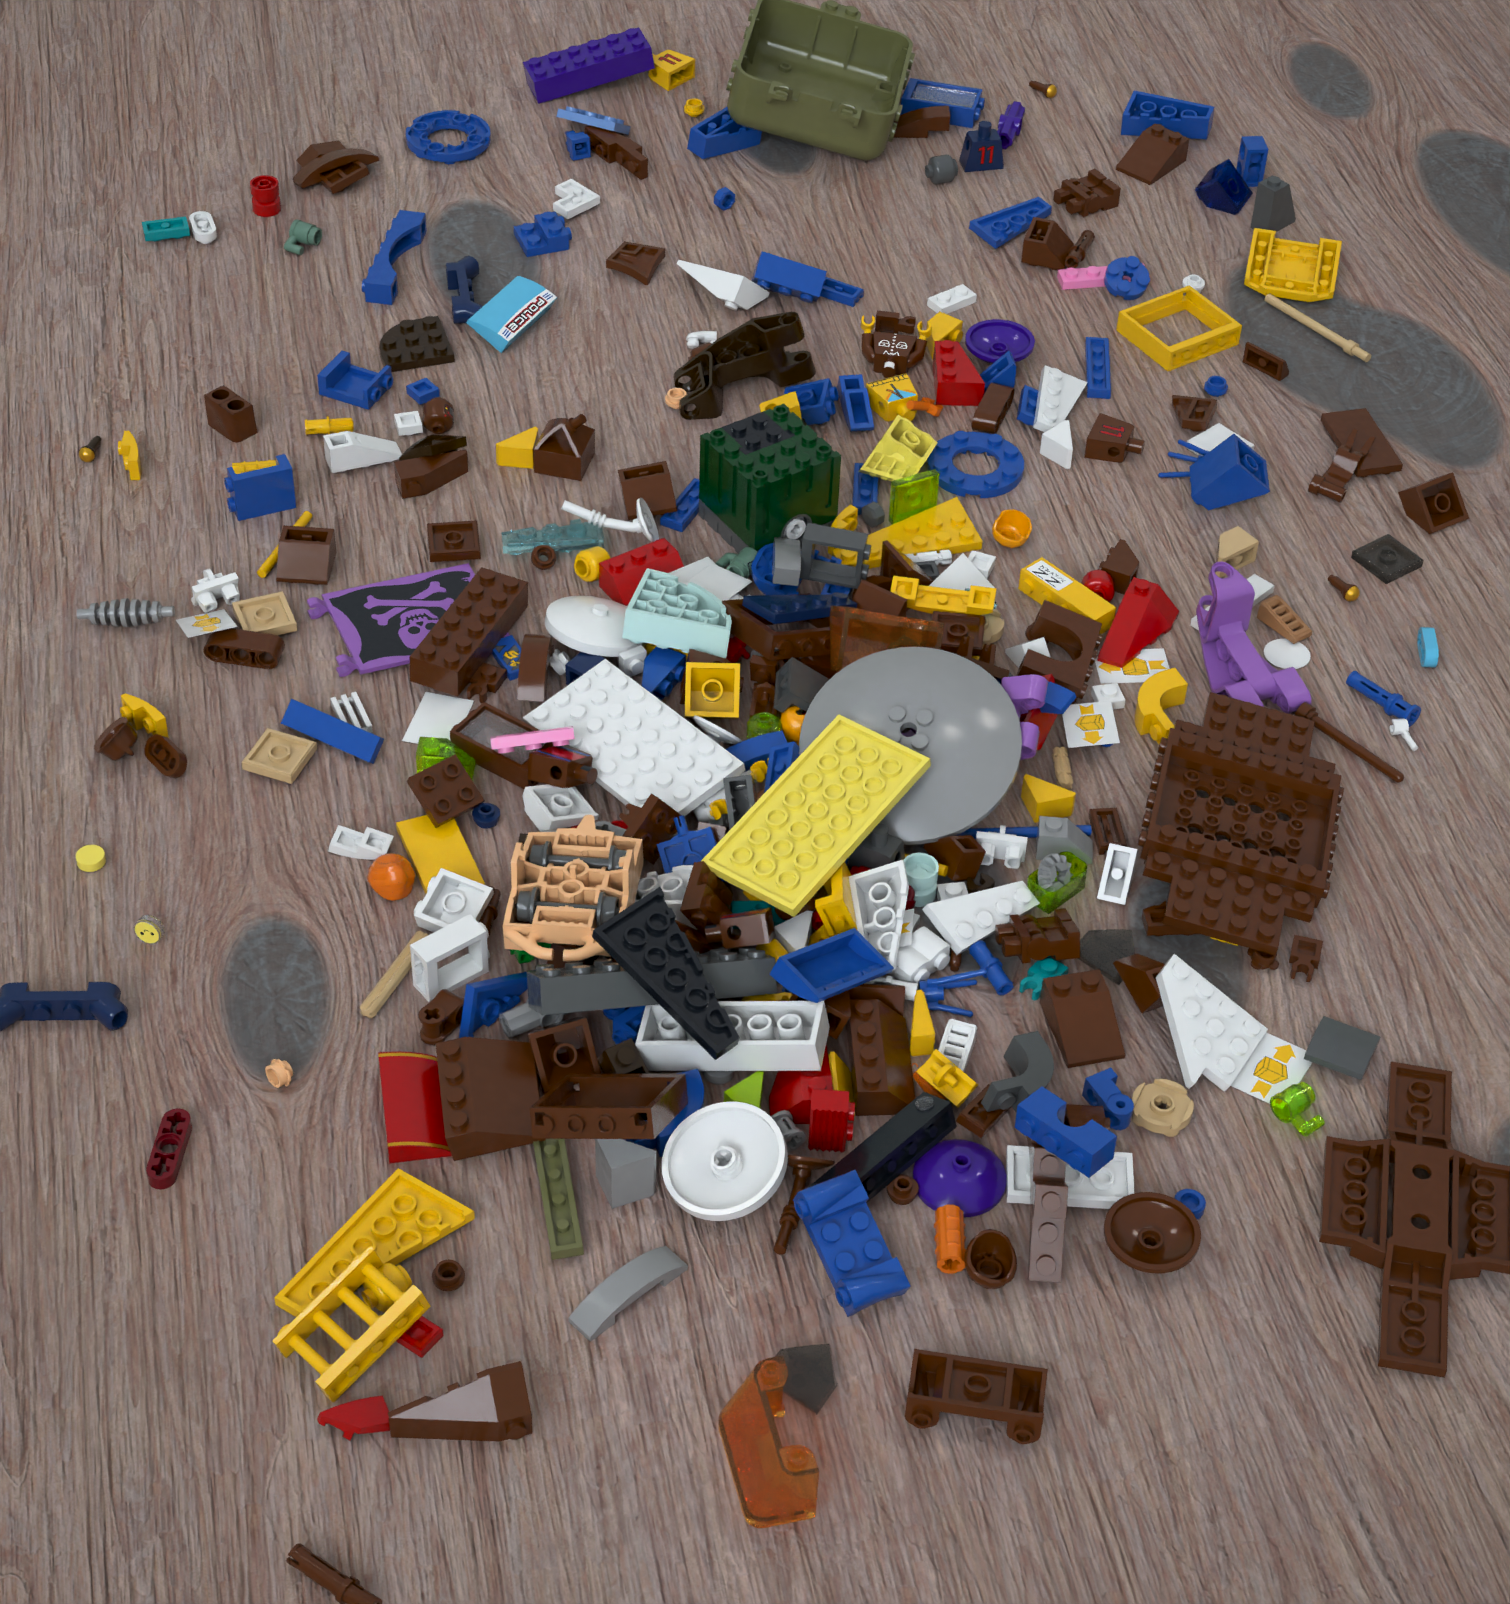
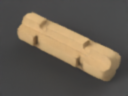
M1056 746L1053 749L1052 757L1056 779L1058 780L1057 786L1071 790L1073 779L1069 758L1067 757L1068 751L1064 746L1060 748Z

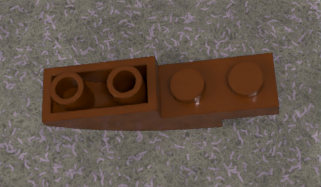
M585 126V134L590 137V150L609 164L618 162L640 180L648 178V158L642 155V146L618 133L598 127Z

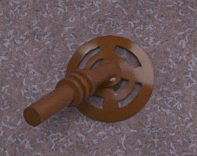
M788 1154L787 1166L793 1168L792 1175H795L788 1205L783 1208L779 1223L781 1227L773 1249L775 1253L779 1255L786 1253L792 1232L798 1227L800 1217L796 1213L793 1199L799 1191L805 1189L807 1177H811L812 1170L831 1167L835 1165V1161Z

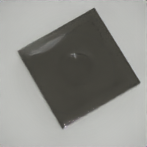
M1389 534L1353 550L1351 556L1353 560L1385 584L1421 568L1424 561Z

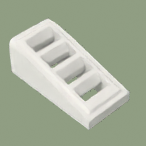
M949 1019L938 1051L963 1072H965L976 1041L977 1026Z

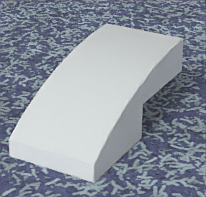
M338 825L330 842L328 852L351 858L375 860L379 856L387 854L394 836L369 827L366 828L364 833Z

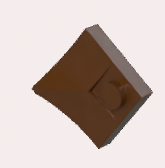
M356 160L320 173V183L332 194L343 191L347 186L370 173L366 165Z
M624 241L606 259V268L625 273L644 285H649L655 270L665 257V248Z

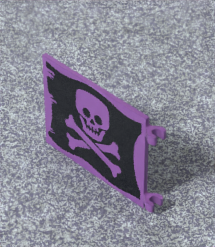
M469 563L330 592L322 594V600L317 597L309 598L307 603L310 608L314 609L308 610V614L311 619H318L325 612H329L351 655L349 657L342 654L336 657L338 665L341 666L336 667L340 677L348 676L355 669H358L361 675L410 664V655L475 574Z

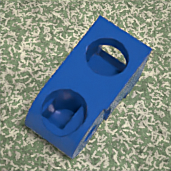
M1108 1068L1085 1078L1082 1096L1089 1105L1103 1106L1105 1117L1110 1118L1111 1129H1126L1131 1122L1134 1103L1132 1099L1122 1094L1116 1086L1118 1076L1113 1069Z

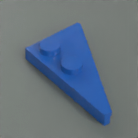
M527 971L466 984L459 1038L474 1037L473 1032L483 1024L489 1027L497 1020L499 1014L517 1005L520 1002V997L518 996L528 989Z

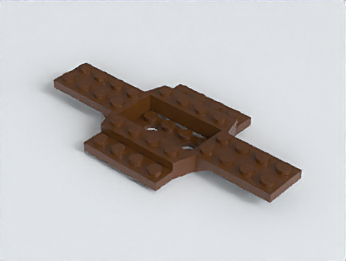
M1391 1062L1388 1072L1386 1139L1355 1141L1330 1136L1326 1137L1319 1242L1350 1247V1256L1381 1269L1378 1366L1445 1378L1447 1372L1449 1281L1479 1277L1481 1269L1510 1274V1166L1484 1162L1453 1148L1451 1143L1452 1071ZM1389 1163H1394L1392 1234L1386 1242ZM1422 1168L1427 1171L1430 1177L1428 1179L1417 1178L1413 1174V1170ZM1413 1218H1422L1426 1220L1429 1227L1426 1229L1416 1228L1411 1220Z

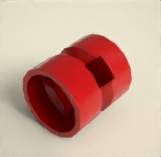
M269 175L253 178L250 181V190L253 196L252 209L254 214L261 217H271L279 214L281 202L277 178Z

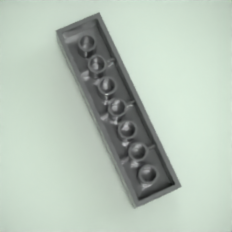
M755 946L739 947V952H728V949L710 950V955H699L698 951H694L704 969L703 974L707 982L711 983L715 990L716 999L777 993L776 980L770 975L776 963L775 957L765 954V950H756ZM612 959L594 960L595 965H583V962L579 961L567 962L564 968H554L553 964H540L535 966L536 970L527 971L528 1005L541 1015L658 1005L659 1003L618 963H613Z

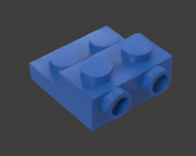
M544 212L534 215L535 223L513 226L514 235L527 257L569 250V241L572 240L571 230L569 227H565L563 216H558L556 212Z
M830 378L785 387L784 395L796 391L801 417L805 419L807 425L823 424L830 420L831 415L836 413L834 401H838L839 395L837 388L832 386Z

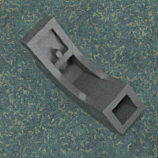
M1038 1031L1013 1037L1003 1057L1015 1072L1016 1077L991 1082L981 1102L987 1112L998 1109L1005 1110L1012 1106L1017 1113V1105L1040 1087L1047 1088L1053 1075L1054 1061L1047 1043Z

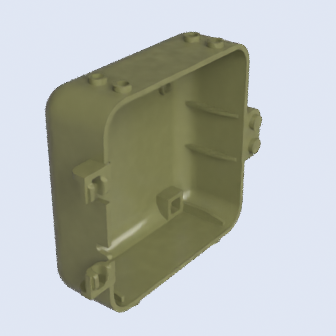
M758 0L755 9L751 8L748 21H750V25L746 27L743 38L745 40L738 60L734 59L731 72H734V77L729 78L726 90L730 91L727 102L729 115L737 124L859 160H874L884 152L888 141L892 142L897 127V123H894V121H899L903 106L899 104L902 89L905 90L910 73L907 69L911 70L915 53H912L913 43L906 35L898 31L860 21L861 13L856 7L841 5L834 0L823 2L820 9L791 0Z

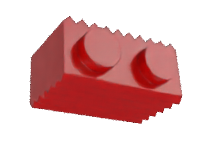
M812 1089L808 1149L810 1151L821 1149L823 1152L825 1150L829 1152L833 1150L835 1153L837 1151L843 1153L846 1141H852L853 1122L848 1121H854L855 1102H849L850 1091Z

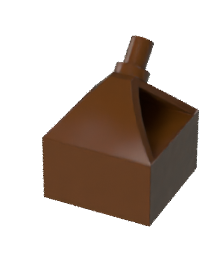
M583 414L575 418H556L548 421L534 448V473L577 481L582 480L595 454V429L583 425L587 421Z

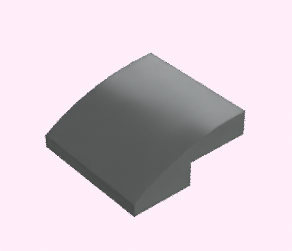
M1323 1016L1307 1048L1304 1059L1362 1080L1381 1037Z

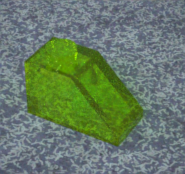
M419 738L416 752L417 773L456 754L473 781L476 760L447 738Z

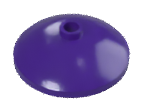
M992 319L981 321L971 326L966 332L965 344L967 349L982 361L993 364L1007 351H1010L1016 363L1025 359L1033 352L1035 339L1033 334L1023 325L1008 320Z
M952 1139L938 1142L919 1158L913 1167L912 1178L918 1184V1196L928 1207L935 1211L937 1208L949 1204L959 1206L963 1211L964 1218L978 1216L993 1209L1001 1201L1006 1190V1170L998 1156L985 1146L968 1140Z

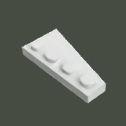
M1045 365L1041 371L1033 428L1046 432L1064 421L1088 382L1063 373L1057 368Z
M1018 881L929 903L922 910L945 941L951 945L950 947L955 954L959 955L969 949L973 943L984 940L995 933V925L1010 923L1009 915L1018 914L1021 917L1035 909L1040 902L1023 881Z

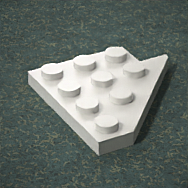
M1173 954L1156 976V981L1185 1086L1190 1089L1200 1075L1203 1074L1225 1092L1231 1086L1268 1029L1177 955Z

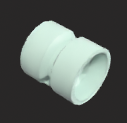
M912 853L906 856L903 861L905 862L908 883L915 891L914 900L916 903L914 907H924L935 900L939 865L937 860L931 855Z

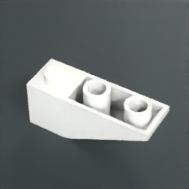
M350 431L323 436L325 459L332 473L399 460L402 455L397 443L386 439Z

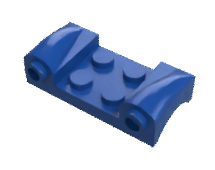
M856 1170L801 1190L793 1199L796 1213L802 1219L835 1289L837 1301L843 1307L847 1317L882 1300L901 1296L911 1287L898 1258H892L866 1203L869 1197Z

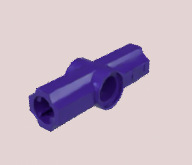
M1014 101L1011 105L1007 106L1005 114L1000 115L997 132L1002 141V149L1012 146L1015 136L1020 134L1022 120L1025 115V107L1021 105V102Z

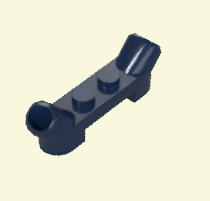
M465 256L458 262L446 263L448 290L457 289L458 296H451L454 324L466 323L468 319L483 307L474 302L471 280L479 274V264L472 256Z
M28 982L7 983L0 988V1032L16 1021L98 1020L108 1030L114 1031L124 1026L127 1022L128 1009L120 1001L121 991L119 987L110 982H89L87 991H30Z

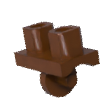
M769 682L754 683L749 721H755L756 729L771 730V724L774 723L778 710L774 708L775 685L773 686Z

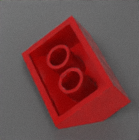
M661 538L600 562L599 587L613 601L628 606L647 568L670 573L684 567L678 551L665 538Z

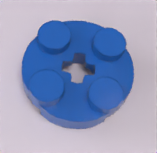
M1135 256L1122 257L1112 261L1107 266L1104 277V284L1107 290L1115 297L1117 295L1124 297V300H1134L1141 297L1150 282L1147 268ZM1123 276H1129L1131 282H1128L1127 279L1123 280Z

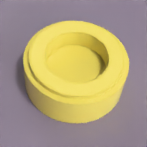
M86 845L76 852L78 868L85 872H94L101 869L106 863L103 848L97 845Z

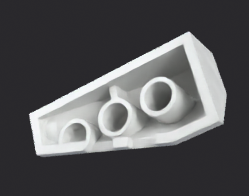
M903 860L848 876L857 930L894 967L893 970H895L909 890L907 872Z

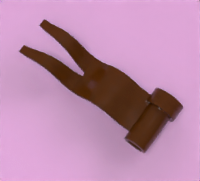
M1353 428L1346 443L1337 450L1329 469L1323 476L1314 475L1308 492L1315 495L1321 494L1341 503L1347 492L1344 486L1351 480L1360 459L1367 455L1376 437L1371 435L1358 452L1353 451L1350 453L1349 451L1352 449L1358 429Z

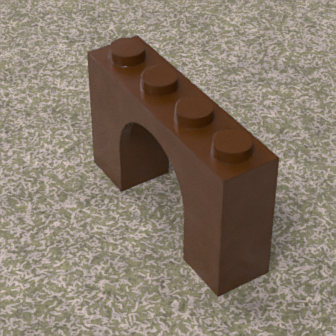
M1044 600L1030 634L1034 636L1036 634L1041 635V638L1044 637L1045 640L1060 646L1071 656L1073 661L1055 660L1028 649L1016 676L1052 674L1055 684L1065 687L1076 694V699L1072 702V704H1075L1077 698L1082 699L1088 685L1084 682H1088L1093 668L1089 667V665L1092 666L1098 654V651L1094 649H1098L1103 635L1099 634L1102 623Z

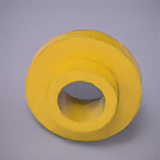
M692 98L686 101L684 112L691 117H697L704 113L705 107L700 99Z

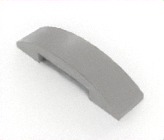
M667 1246L648 1251L619 1268L599 1284L568 1318L569 1323L591 1342L615 1324V1315L658 1283L665 1287L688 1269V1265Z

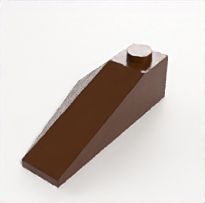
M521 1361L486 1369L477 1373V1380L460 1387V1384L456 1382L447 1386L448 1392L436 1398L424 1396L388 1412L391 1438L500 1442L508 1439L517 1440L525 1435L532 1434V1414Z

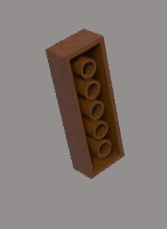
M481 567L410 655V681L458 697L471 681V677L480 665L491 655L500 639L504 638L528 607V582Z

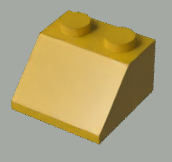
M686 662L685 718H693L696 715L701 718L739 719L740 663Z

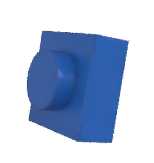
M427 378L406 386L407 394L419 405L435 397H440L439 388Z

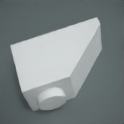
M1109 843L1097 899L1126 904L1139 854L1138 849Z

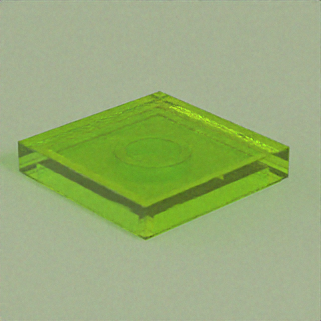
M936 469L892 481L889 522L891 524H895L937 505L940 473Z

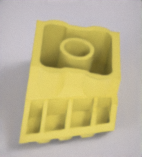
M897 415L858 472L870 475L871 477H878L885 481L888 480L895 484L909 486L938 442L928 433L915 427L908 419Z

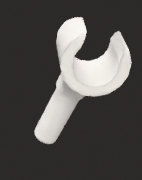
M1392 719L1393 725L1389 726L1391 735H1402L1412 751H1416L1418 746L1408 732V721L1406 719Z

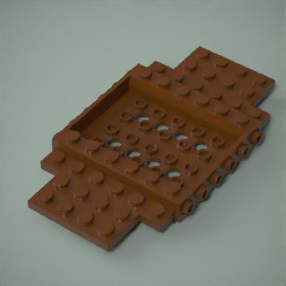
M1210 692L1202 726L1177 719L1174 729L1170 728L1167 738H1161L1157 753L1162 754V756H1157L1153 770L1158 772V774H1153L1150 789L1154 790V792L1149 793L1145 807L1149 808L1150 811H1145L1141 825L1146 830H1141L1137 846L1142 847L1140 858L1144 859L1145 864L1143 876L1170 883L1163 924L1276 955L1279 948L1283 916L1310 923L1314 908L1318 907L1321 898L1326 899L1330 889V882H1327L1326 879L1330 878L1333 863L1329 862V859L1332 860L1336 844L1332 843V841L1335 840L1339 825L1334 823L1338 821L1341 806L1337 805V803L1340 804L1344 788L1340 787L1342 775L1334 774L1336 764L1309 756L1315 721ZM1196 790H1203L1209 794V797H1199L1196 793ZM1222 798H1231L1236 802V805H1227ZM1249 806H1259L1263 812L1255 813L1251 811ZM1276 813H1284L1289 816L1290 820L1283 821L1278 818ZM1188 828H1198L1202 834L1197 832L1190 833ZM1223 835L1229 839V842L1226 840L1217 841L1215 836ZM1242 843H1251L1257 850L1254 848L1245 849ZM1277 850L1284 855V857H1273L1270 851Z

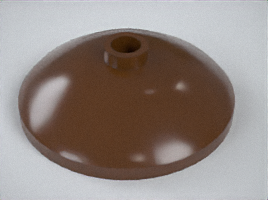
M1139 1192L1127 1195L1111 1206L1104 1222V1237L1111 1252L1127 1266L1146 1273L1161 1274L1179 1270L1194 1259L1201 1242V1229L1195 1215L1180 1201L1160 1193Z

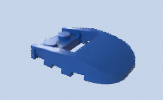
M773 543L760 548L751 566L752 578L758 589L765 595L799 594L797 590L802 582L800 578L798 586L772 584ZM815 550V560L837 564L842 563L841 559L832 556L831 560L820 556L819 550ZM826 583L820 595L839 592L846 594L849 598L853 588Z

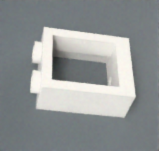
M469 914L410 945L413 986L428 1002L433 1000L442 989L453 991L489 972L488 958H490V953L487 945L489 933L486 926L482 922L478 923ZM468 947V954L439 969L437 968V962Z

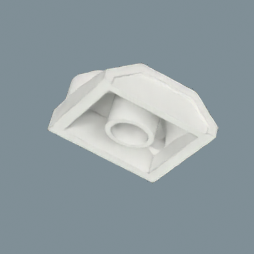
M549 784L525 787L522 795L526 814L541 832H556L557 828L577 826L585 815H593L594 820H598L599 814L592 809L575 786L570 788H560Z

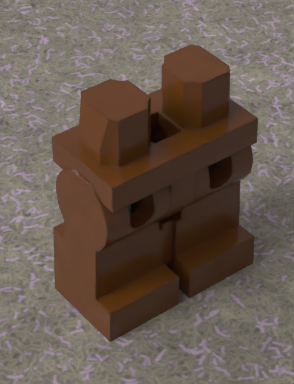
M1092 169L1088 171V176L1080 179L1071 178L1063 180L1061 188L1054 191L1053 200L1058 205L1065 203L1066 210L1071 215L1078 213L1084 218L1089 216V213H1095L1099 209L1106 211L1118 207L1121 188L1110 179H1107L1098 170Z
M1066 908L1054 909V916L1035 918L1032 915H1023L1021 917L1018 914L1009 915L1010 923L995 925V939L998 945L1002 944L1004 957L1018 956L1022 964L1031 963V958L1033 960H1043L1048 956H1053L1055 960L1080 958V931L1074 921H1072Z

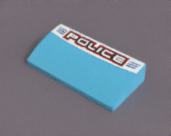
M517 276L468 319L466 323L502 353L552 307L558 297L540 284Z

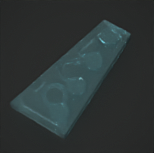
M580 519L570 520V525L561 527L557 526L556 523L547 524L542 530L538 531L530 527L501 532L503 554L519 555L532 552L539 545H548L554 551L561 552L585 550L596 546L604 548L602 527L598 528V525L593 526V522L590 524L588 522L581 523Z

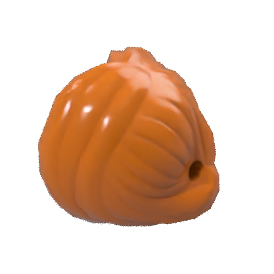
M387 853L376 858L370 865L367 880L374 891L381 897L392 901L400 900L411 893L415 880V871L411 863L403 856Z

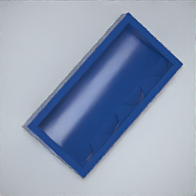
M853 928L779 957L770 975L793 994L808 1001L818 1003L891 973L894 967Z

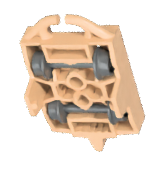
M585 815L577 828H557L556 832H528L524 846L523 843L516 842L511 859L512 888L503 922L504 948L526 951L538 959L551 961L553 960L554 949L541 947L537 942L584 945L578 949H564L563 961L566 962L581 961L595 955L610 956L592 938L593 930L635 903L643 867L642 839L616 836L611 831L597 830L593 815Z

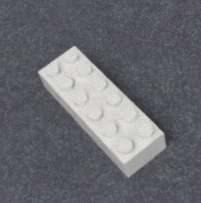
M718 1001L720 1007L724 1008L740 1039L738 1045L715 1060L658 1004L645 1006L635 1043L648 1071H690L694 1069L699 1071H821L830 1026L824 1001L818 1003L811 1001Z

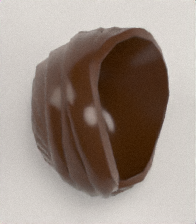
M993 1229L979 1232L970 1241L965 1251L964 1262L966 1272L977 1285L986 1289H998L1011 1282L1017 1270V1257L1009 1238L1002 1232Z

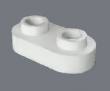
M198 211L189 216L190 227L195 240L203 244H209L217 238L216 226L210 213Z

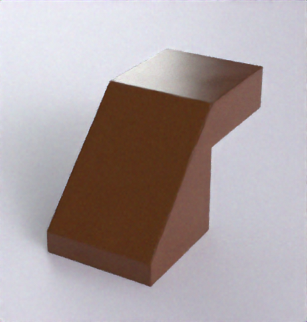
M339 140L312 144L296 161L303 168L312 160L326 153L346 149V147Z

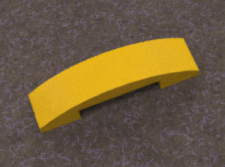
M893 576L890 592L907 599V608L933 614V611L985 615L993 613L997 588L971 585L970 591L919 585V579Z

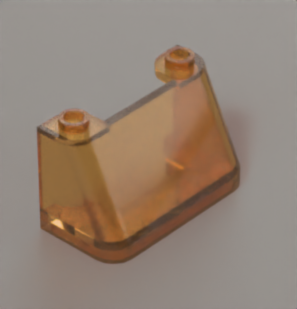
M831 605L829 614L831 670L837 673L860 658L887 649L928 647L941 650L945 623Z
M783 1355L760 1361L719 1414V1432L742 1513L746 1522L756 1528H768L811 1519L816 1516L819 1469L815 1456L810 1449L802 1445L783 1447L774 1420L776 1417H784L785 1415L782 1397L783 1386L788 1379V1370Z

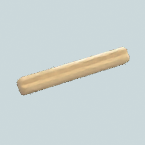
M417 931L360 1005V1013L363 1016L373 1018L412 967L410 945L428 936V933Z

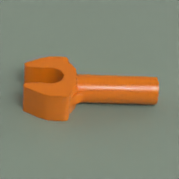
M922 397L921 401L909 400L906 404L909 410L926 411L936 417L940 415L944 407L942 405H935V400L927 397Z

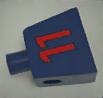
M981 121L979 122L978 130L966 133L959 158L964 172L1004 168L1002 141L997 130L991 129V122Z

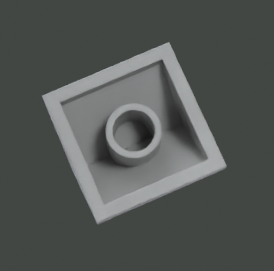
M595 1139L596 1178L612 1209L655 1194V1150L622 1139Z

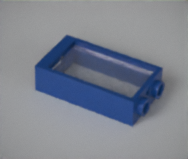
M910 78L901 98V105L903 106L900 115L926 107L949 106L950 125L973 128L975 121L980 119L981 110L983 111L985 98H982V89Z

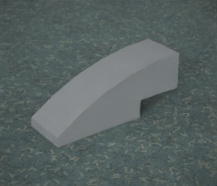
M774 537L772 584L798 586L801 571L800 541Z

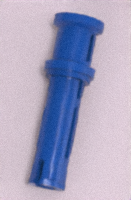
M1357 671L1349 674L1346 684L1382 706L1387 715H1394L1398 719H1406L1409 727L1419 718L1421 707L1418 705L1409 704L1398 693H1389Z

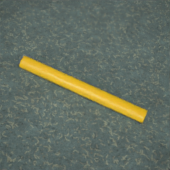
M304 511L293 526L305 527L312 519V514L309 511ZM278 545L258 569L257 575L259 577L265 578L277 563Z

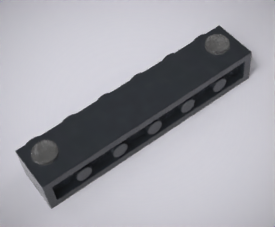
M926 1092L921 1093L809 1187L856 1170L869 1197L867 1202L870 1201L957 1127L951 1102Z

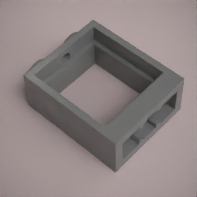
M807 523L802 540L800 579L858 589L861 580L867 579L869 565L865 564V560H869L871 545L867 544L868 534ZM815 545L858 552L856 567L815 560Z

